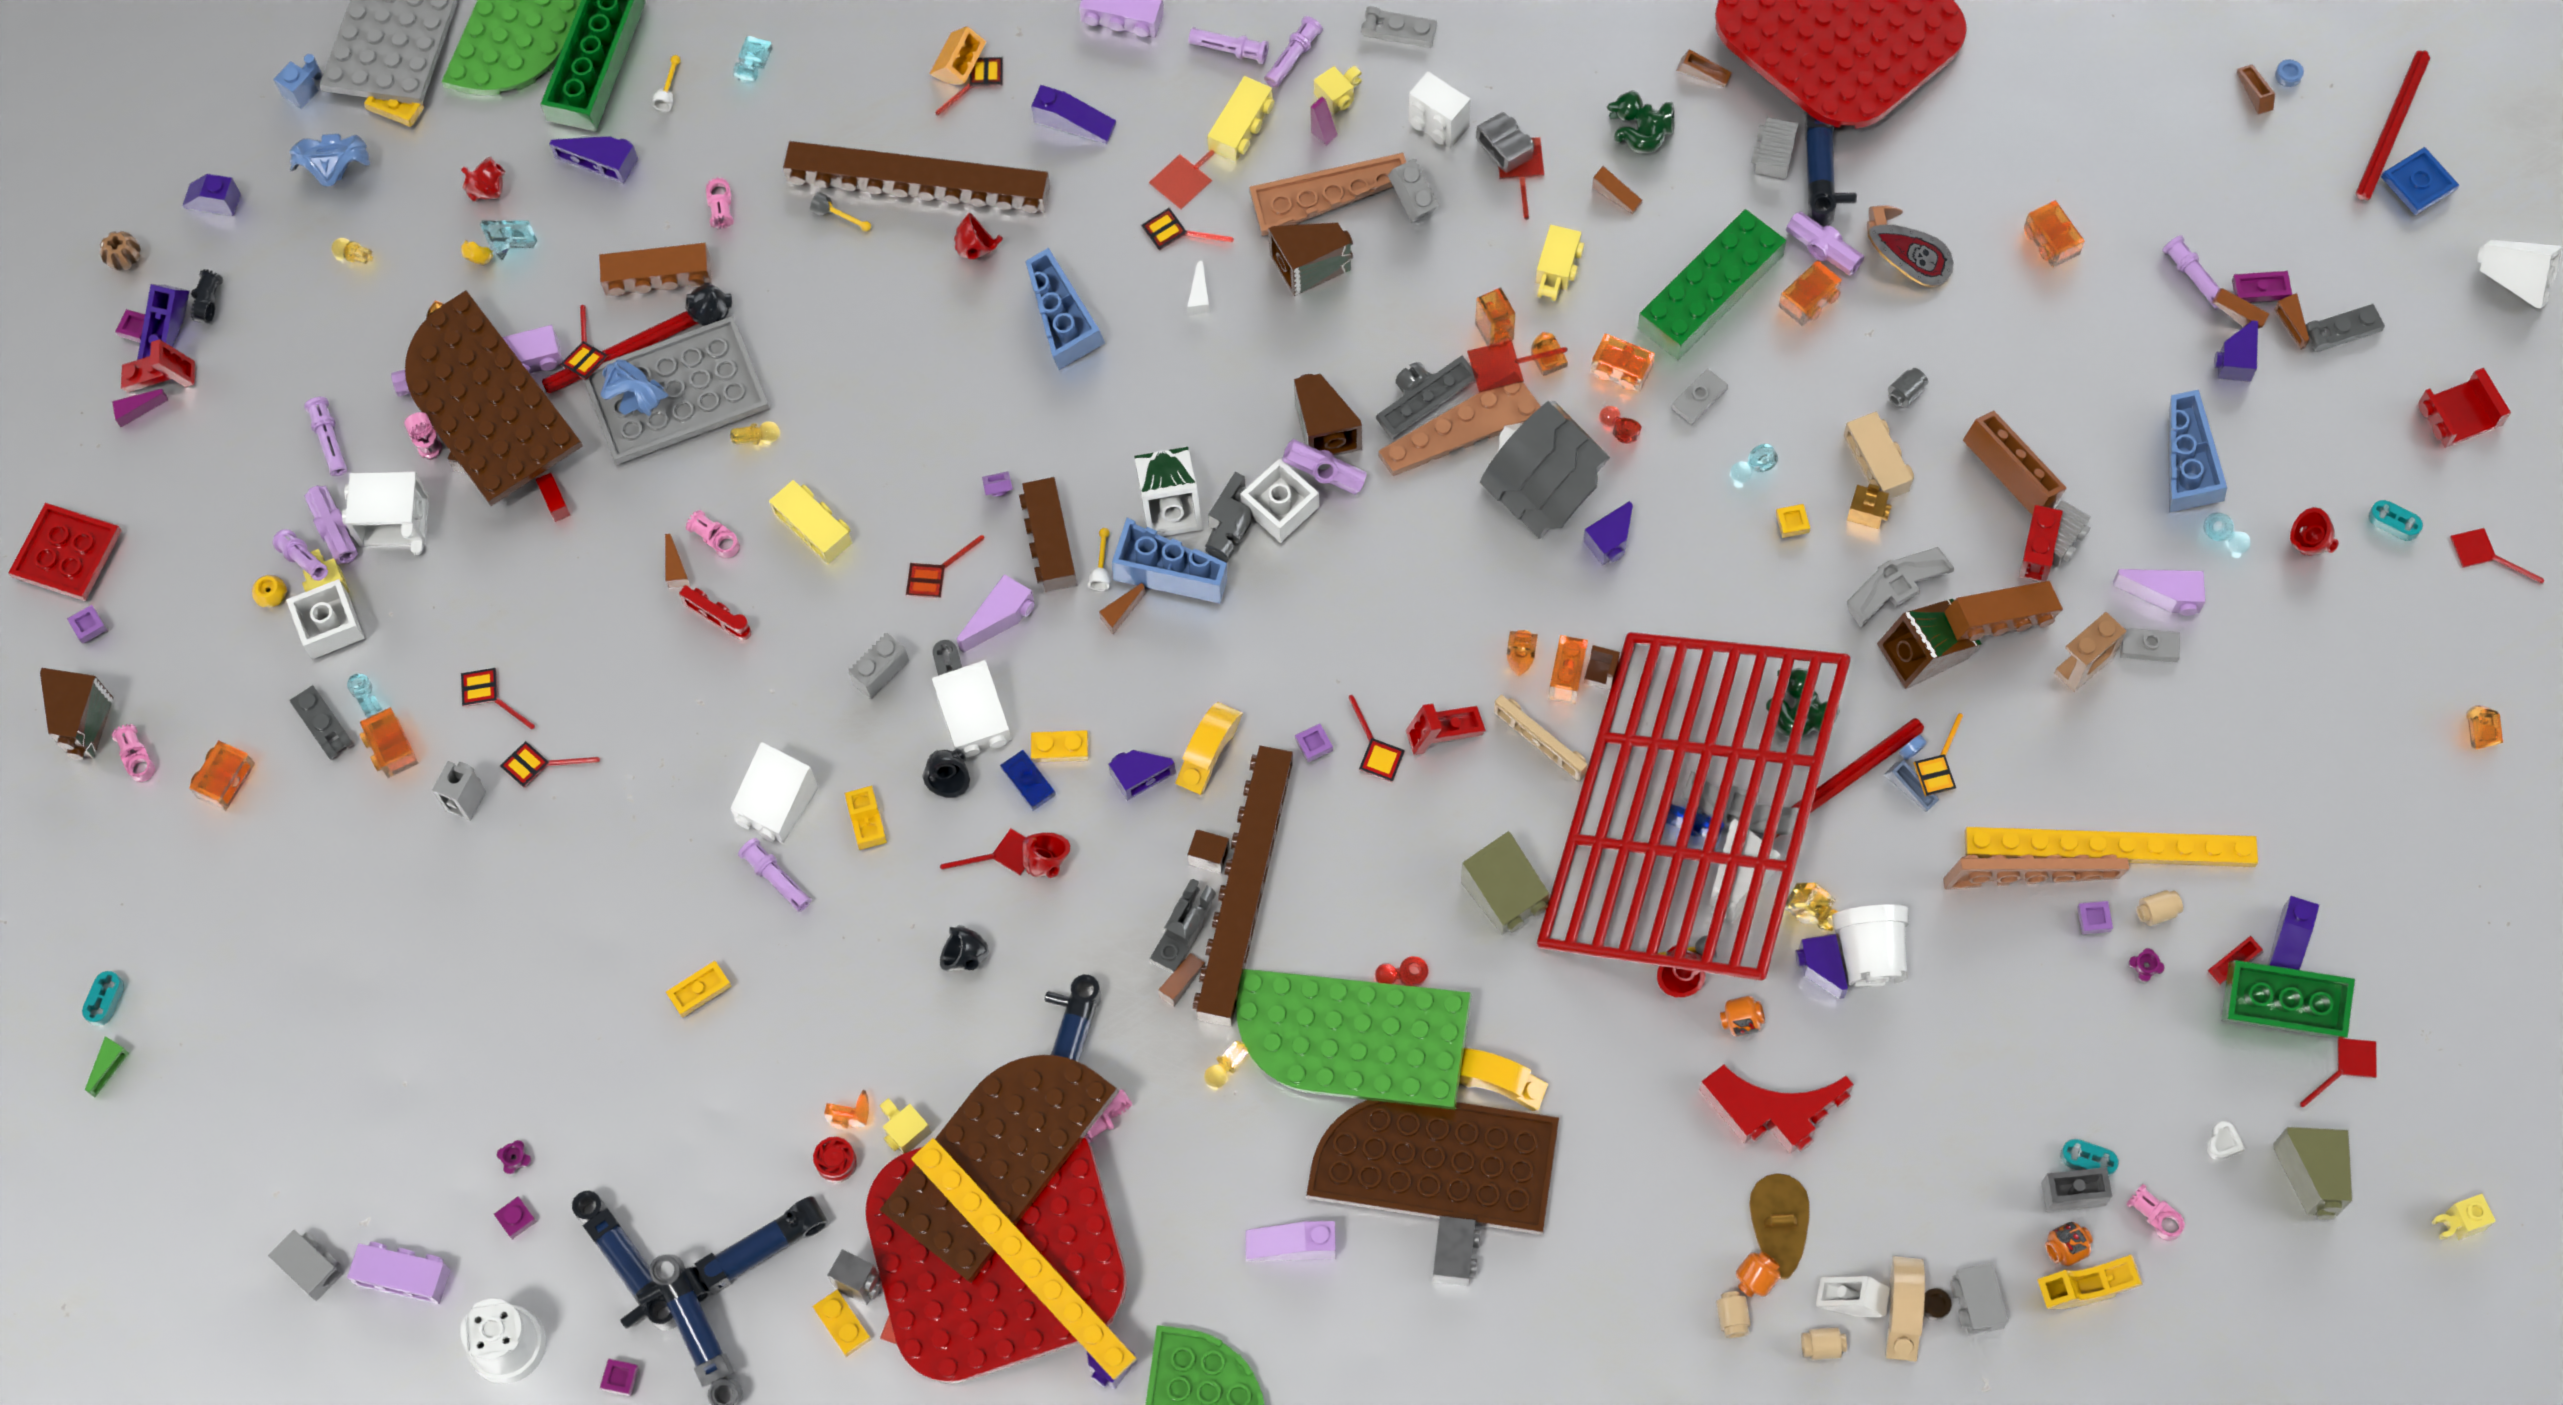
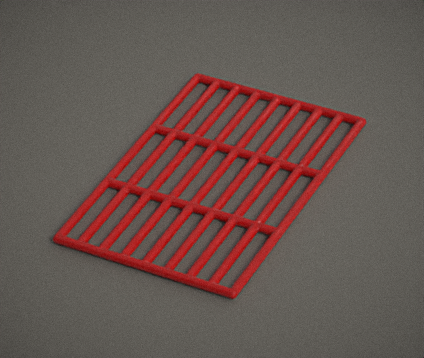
M1629 632L1626 635L1548 901V907L1546 908L1537 939V946L1541 949L1759 981L1765 980L1850 665V656L1845 653ZM1635 644L1650 645L1625 734L1610 732ZM1661 646L1676 648L1651 737L1638 736L1636 733ZM1687 650H1703L1678 740L1664 739L1663 734ZM1714 652L1729 653L1705 742H1690L1689 739ZM1741 654L1756 656L1732 745H1717V738ZM1767 658H1781L1783 661L1759 748H1743ZM1794 660L1810 661L1786 752L1770 751ZM1821 664H1837L1813 756L1797 754ZM1606 743L1621 745L1595 836L1580 834ZM1632 747L1648 748L1622 839L1607 838ZM1659 749L1674 751L1649 842L1633 841ZM1685 754H1701L1676 846L1661 845L1662 835ZM1712 756L1728 757L1703 850L1687 848ZM1739 759L1755 760L1730 853L1715 852ZM1766 763H1780L1782 768L1758 856L1742 855ZM1794 765L1810 767L1786 859H1769ZM1577 845L1592 847L1565 940L1552 939L1550 936ZM1603 849L1617 850L1618 854L1592 944L1579 943L1577 938ZM1630 852L1645 854L1619 948L1603 946ZM1656 857H1671L1672 860L1646 952L1630 950ZM1683 860L1699 861L1673 956L1658 954ZM1711 863L1724 864L1726 869L1701 960L1685 958ZM1738 866L1754 868L1729 964L1713 962ZM1766 870L1782 872L1757 968L1740 966Z

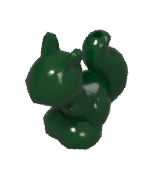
M1632 90L1620 95L1615 102L1607 105V109L1611 111L1609 113L1610 119L1620 118L1626 122L1636 121L1637 130L1624 126L1617 129L1614 134V139L1617 143L1625 140L1629 148L1636 153L1650 154L1661 147L1665 136L1674 133L1675 113L1673 102H1665L1659 110L1653 109L1651 104H1644L1643 107L1641 96L1637 91Z
M1796 668L1792 670L1786 692L1795 698L1796 702L1791 709L1789 704L1785 700L1783 701L1776 727L1782 735L1790 738L1808 669ZM1816 691L1813 694L1802 738L1812 731L1820 732L1828 701L1821 703ZM1772 698L1766 703L1767 711H1769ZM1839 706L1835 717V721L1840 713Z

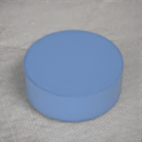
M2290 59L2284 60L2279 63L2275 72V78L2281 85L2293 87L2300 83L2304 70L2299 62Z
M1919 734L1903 747L1899 754L1905 761H1908L1926 746L1927 741Z

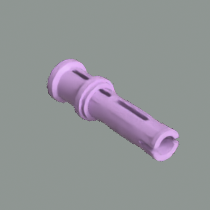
M1305 16L1297 32L1291 34L1289 38L1290 43L1264 77L1265 82L1269 86L1278 88L1300 55L1309 51L1313 39L1323 31L1321 24L1317 20Z
M1194 27L1189 34V44L1233 53L1238 59L1245 57L1258 60L1259 64H1264L1267 58L1269 42L1265 40L1262 42L1249 40L1247 36L1234 38Z
M2183 236L2175 237L2165 245L2162 251L2165 255H2170L2177 264L2176 268L2179 272H2185L2213 308L2215 310L2219 309V307L2212 303L2220 289L2219 286L2198 262L2199 256L2197 253H2192L2186 246Z
M315 397L308 400L304 404V408L310 414L312 431L318 434L330 475L333 477L341 476L347 472V467L345 466L333 430L336 423L334 418L330 416L328 399L325 397ZM329 443H330V445H331V448H332V451H333L334 456L332 455V452H331Z
M283 529L275 534L272 540L273 546L278 552L283 553L284 558L290 562H296L314 580L319 581L327 576V566L307 550L306 543L297 538L293 531Z
M757 838L749 840L742 846L738 856L741 859H746L753 866L756 875L764 876L791 903L797 912H801L809 906L812 899L777 865L776 857L772 854L769 855L760 846V841Z

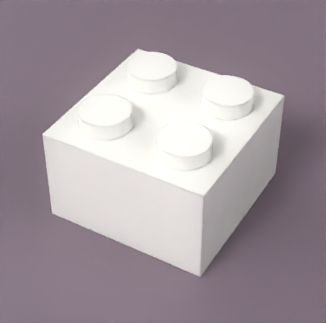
M1427 72L1409 92V122L1415 129L1429 134L1436 143L1444 144L1451 149L1469 128L1471 99L1432 73Z
M1280 458L1240 494L1241 503L1251 510V517L1280 543L1319 508V493Z
M339 579L286 600L302 645L311 659L365 639L349 594Z

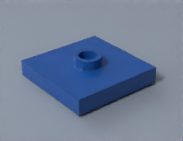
M2426 147L2384 171L2381 176L2415 216L2453 193L2459 187L2455 179Z

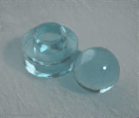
M1770 444L1756 446L1750 452L1748 462H1736L1731 467V478L1737 483H1745L1750 480L1754 470L1757 472L1771 470L1778 462V455L1773 446Z
M2215 512L2205 519L2204 532L2209 538L2215 541L2227 540L2229 549L2236 554L2245 553L2250 548L2251 540L2249 536L2244 532H2234L2233 521L2228 515ZM2220 521L2222 528L2219 531H2214V523Z

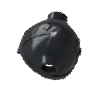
M711 283L702 284L693 290L691 294L686 295L685 309L688 315L702 326L725 319L729 313V308L732 307L731 294H725L720 288Z
M958 748L954 751L936 750L930 754L922 775L927 788L936 795L945 798H955L964 794L969 788L970 783L968 768L965 765V754Z
M958 925L956 928L950 927L949 934L951 935L942 949L940 966L946 971L975 970L979 963L987 957L989 953L988 944L981 935L963 925Z

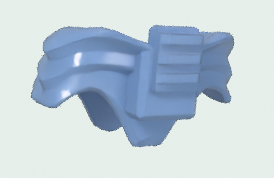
M340 134L322 135V141L306 138L297 142L289 151L291 154L290 171L296 170L299 165L304 166L323 186H332L338 180H341L345 170L352 161L360 162L365 166L370 165L369 154L366 150L367 145L358 135L342 140Z
M618 359L616 362L607 364L603 369L602 374L605 382L600 394L603 399L608 400L624 393L619 407V411L624 415L638 410L640 413L650 416L652 410L659 405L660 400L668 397V394L663 391L664 388L653 379L649 382L641 370L625 360Z

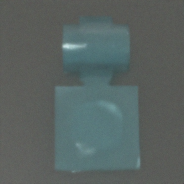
M746 37L738 55L739 62H736L733 70V76L738 81L745 83L756 81L758 68L764 69L772 51L771 42Z
M353 674L347 683L348 690L357 699L373 727L383 723L378 713L383 710L375 695L369 697L373 688L372 683L364 674Z

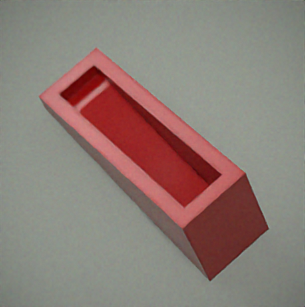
M550 472L537 478L536 482L554 521L557 522L571 516L552 473Z
M2250 936L2212 966L2208 972L2221 985L2227 980L2229 962L2235 960L2252 962L2264 953L2263 949Z

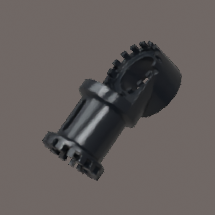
M203 269L200 271L199 276L201 278L197 287L191 292V296L196 299L194 304H192L194 308H191L193 310L191 318L196 322L210 324L214 318L216 310L214 295L218 285L222 284L224 280L221 275H216V272L213 274L212 270Z

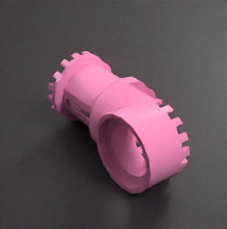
M716 177V179L713 178L712 181H708L709 183L706 185L707 204L711 208L712 215L710 225L713 228L717 227L719 229L721 227V229H724L723 226L728 228V226L730 227L734 223L729 209L731 205V190L726 180ZM719 186L726 189L724 194L712 195V190L715 187Z
M418 412L408 416L404 421V426L413 444L418 448L420 456L430 460L434 457L437 458L443 447L427 414Z
M701 510L693 512V516L690 515L691 519L687 520L689 522L686 523V530L701 536L703 541L714 548L720 557L731 558L738 553L740 544L732 531L721 523L713 522L705 517V513ZM724 539L733 540L732 547L727 550L720 549L719 544Z
M126 724V727L125 725H122V728L120 726L117 727L118 729H114L111 735L120 747L119 755L125 770L137 782L149 780L154 775L155 765L149 759L144 745L139 743L136 736L138 732L136 726ZM146 762L147 768L145 771L135 774L134 767L136 764Z
M1123 1089L1119 1090L1116 1097L1085 1135L1089 1143L1093 1142V1138L1103 1131L1114 1129L1110 1119L1121 1115L1122 1110L1126 1112L1125 1108L1128 1110L1132 1106V1102Z
M2142 1184L2135 1192L2136 1196L2133 1194L2126 1205L2135 1207L2146 1216L2147 1222L2155 1228L2160 1238L2168 1241L2176 1240L2184 1230V1218L2165 1201L2160 1202L2146 1190L2147 1186ZM2166 1218L2175 1220L2178 1224V1231L2174 1233L2166 1232L2162 1228V1220Z

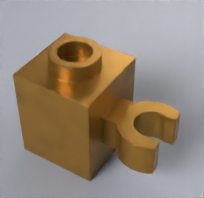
M1870 483L1868 487L1857 485L1847 521L1879 529L1881 521L1888 520L1892 505L1887 504L1889 493L1879 491L1880 486Z

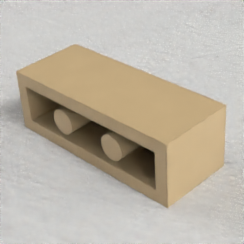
M1876 411L1847 422L1843 436L1868 482L1880 486L1879 491L1889 493V500L1910 491L1914 474L1908 464L1905 465L1901 458L1902 453L1898 443L1892 441L1886 421L1884 419L1881 420Z

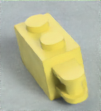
M1550 224L1536 272V283L1540 284L1537 297H1550L1552 301L1556 302L1559 290H1567L1569 281H1575L1578 266L1574 264L1576 258L1581 259L1585 243L1580 242V231Z

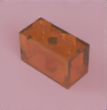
M2056 200L2028 213L2024 225L2025 234L2030 240L2035 242L2041 257L2048 261L2052 268L2080 255L2085 240Z
M1817 260L1781 293L1779 307L1803 327L1809 320H1816L1827 303L1831 305L1838 299L1841 294L1839 290L1842 279Z
M1501 287L1476 298L1475 325L1489 350L1497 346H1506L1514 339L1516 313Z
M1605 333L1592 358L1590 372L1602 380L1609 379L1616 382L1627 390L1641 392L1653 367L1655 353Z
M1560 635L1548 699L1576 704L1588 640Z
M391 707L360 721L364 731L360 733V737L367 749L371 747L374 755L370 756L377 772L383 770L387 778H390L419 764L399 719Z
M218 740L216 745L208 751L200 771L193 775L189 789L198 799L226 811L255 763L246 752Z

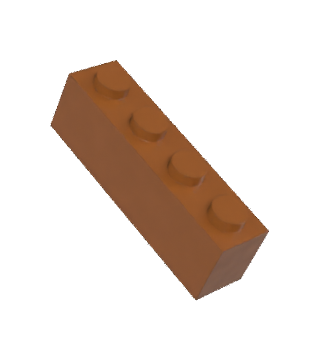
M706 243L599 254L600 283L605 295L620 296L624 293H647L651 290H674L677 287H700L705 283L712 284L710 254Z
M1994 410L1975 419L1963 439L1965 444L2031 515H2033L2035 505L2054 508L2067 487Z
M2050 581L1958 597L1944 612L1957 641L1964 639L1975 641L1985 635L1993 634V636H2000L2011 630L2022 632L2037 625L2040 628L2047 627L2055 622V617L2063 608Z

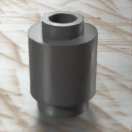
M1918 368L1906 370L1888 387L1890 401L1895 406L1908 407L1926 390L1928 378Z

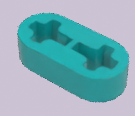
M2387 500L2377 501L2369 511L2368 517L2372 525L2401 540L2412 541L2416 539L2423 527L2422 520L2418 515ZM2381 510L2387 512L2384 518L2379 517ZM2407 523L2412 524L2410 531L2405 529Z
M112 971L100 973L95 978L82 1008V1014L93 1026H103L108 1023L124 989V983L116 973ZM112 981L115 984L114 987H108L106 990L103 985ZM101 1008L103 1010L102 1014H96L95 1016L92 1014L93 1009L98 1010Z
M2072 1139L2066 1142L2060 1152L2064 1165L2074 1170L2100 1168L2101 1164L2096 1161H2100L2102 1157L2107 1159L2108 1165H2111V1167H2107L2109 1177L2118 1168L2119 1161L2114 1152L2079 1139ZM2075 1147L2079 1149L2078 1154L2084 1157L2079 1156L2077 1160L2071 1159L2072 1154L2067 1151H2071Z

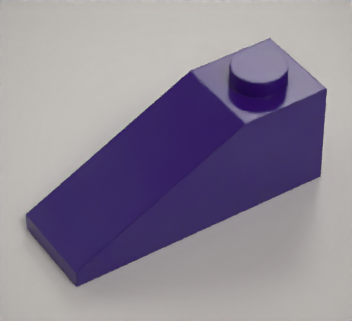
M1040 85L1031 105L1034 123L1104 144H1108L1116 125L1115 119L1072 95Z
M607 136L552 139L549 143L555 158L622 184L625 183L638 161L634 145L626 139L619 140Z
M150 285L137 360L150 356L151 342L160 339L173 347L186 315L189 290L168 285Z
M2290 896L2281 912L2268 961L2269 966L2300 970L2313 932L2319 904Z

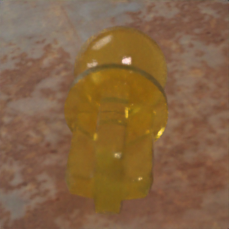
M339 238L332 243L331 251L338 259H345L348 262L357 261L364 264L373 260L371 256L372 250L360 246L355 241Z
M770 421L764 422L759 428L756 423H752L750 427L735 428L730 431L731 442L735 445L745 443L758 445L760 439L765 443H773L780 436L778 425Z
M1238 1040L1234 1041L1222 1057L1218 1056L1216 1058L1219 1064L1212 1065L1205 1071L1204 1080L1206 1084L1211 1088L1224 1086L1227 1081V1072L1229 1071L1233 1074L1236 1072L1235 1067L1248 1053L1247 1047Z

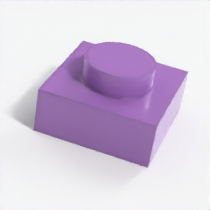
M1009 471L982 477L985 495L1002 496L1007 491L1013 490Z
M92 605L67 618L82 644L107 631L99 614Z
M1321 724L1295 735V740L1307 762H1311L1333 751V746Z
M2108 901L2079 903L2077 910L2082 935L2112 931L2113 925Z

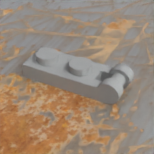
M1374 6L1366 8L1364 15L1366 22H1363L1361 27L1363 35L1432 48L1437 28L1436 20L1381 11ZM1376 22L1383 23V27L1377 26Z

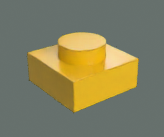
M1804 504L1776 509L1775 514L1782 538L1810 532Z

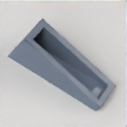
M1905 760L1895 763L1884 774L1925 812L1940 800L1935 794L1924 795L1918 775Z

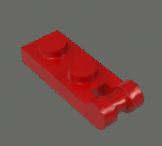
M685 585L681 589L679 596L683 605L738 640L744 641L750 638L751 629L744 615H732L731 611L720 602L713 603L698 588L693 590Z

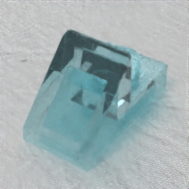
M482 220L480 222L489 246L501 260L505 258L510 248H534L538 242L529 221Z

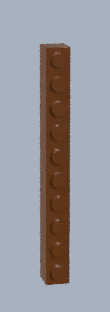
M789 141L783 165L786 181L795 185L810 184L821 188L835 187L846 191L860 190L868 191L872 194L885 193L901 198L910 196L926 201L935 199L952 204L960 202L977 207L993 206L1002 210L1018 209L1028 213H1045L1050 190L1049 174L1046 171Z
M1259 745L1257 755L1252 754L1249 771H1253L1251 781L1246 780L1243 797H1247L1245 807L1240 806L1237 823H1241L1239 833H1233L1231 849H1234L1232 859H1227L1224 875L1228 876L1226 886L1221 885L1218 902H1222L1220 912L1214 913L1212 929H1216L1214 939L1209 938L1206 946L1205 955L1209 956L1207 966L1202 965L1199 982L1203 983L1201 993L1196 992L1192 1009L1196 1010L1197 1020L1232 1027L1241 974H1243V970L1246 968L1293 766L1292 751Z

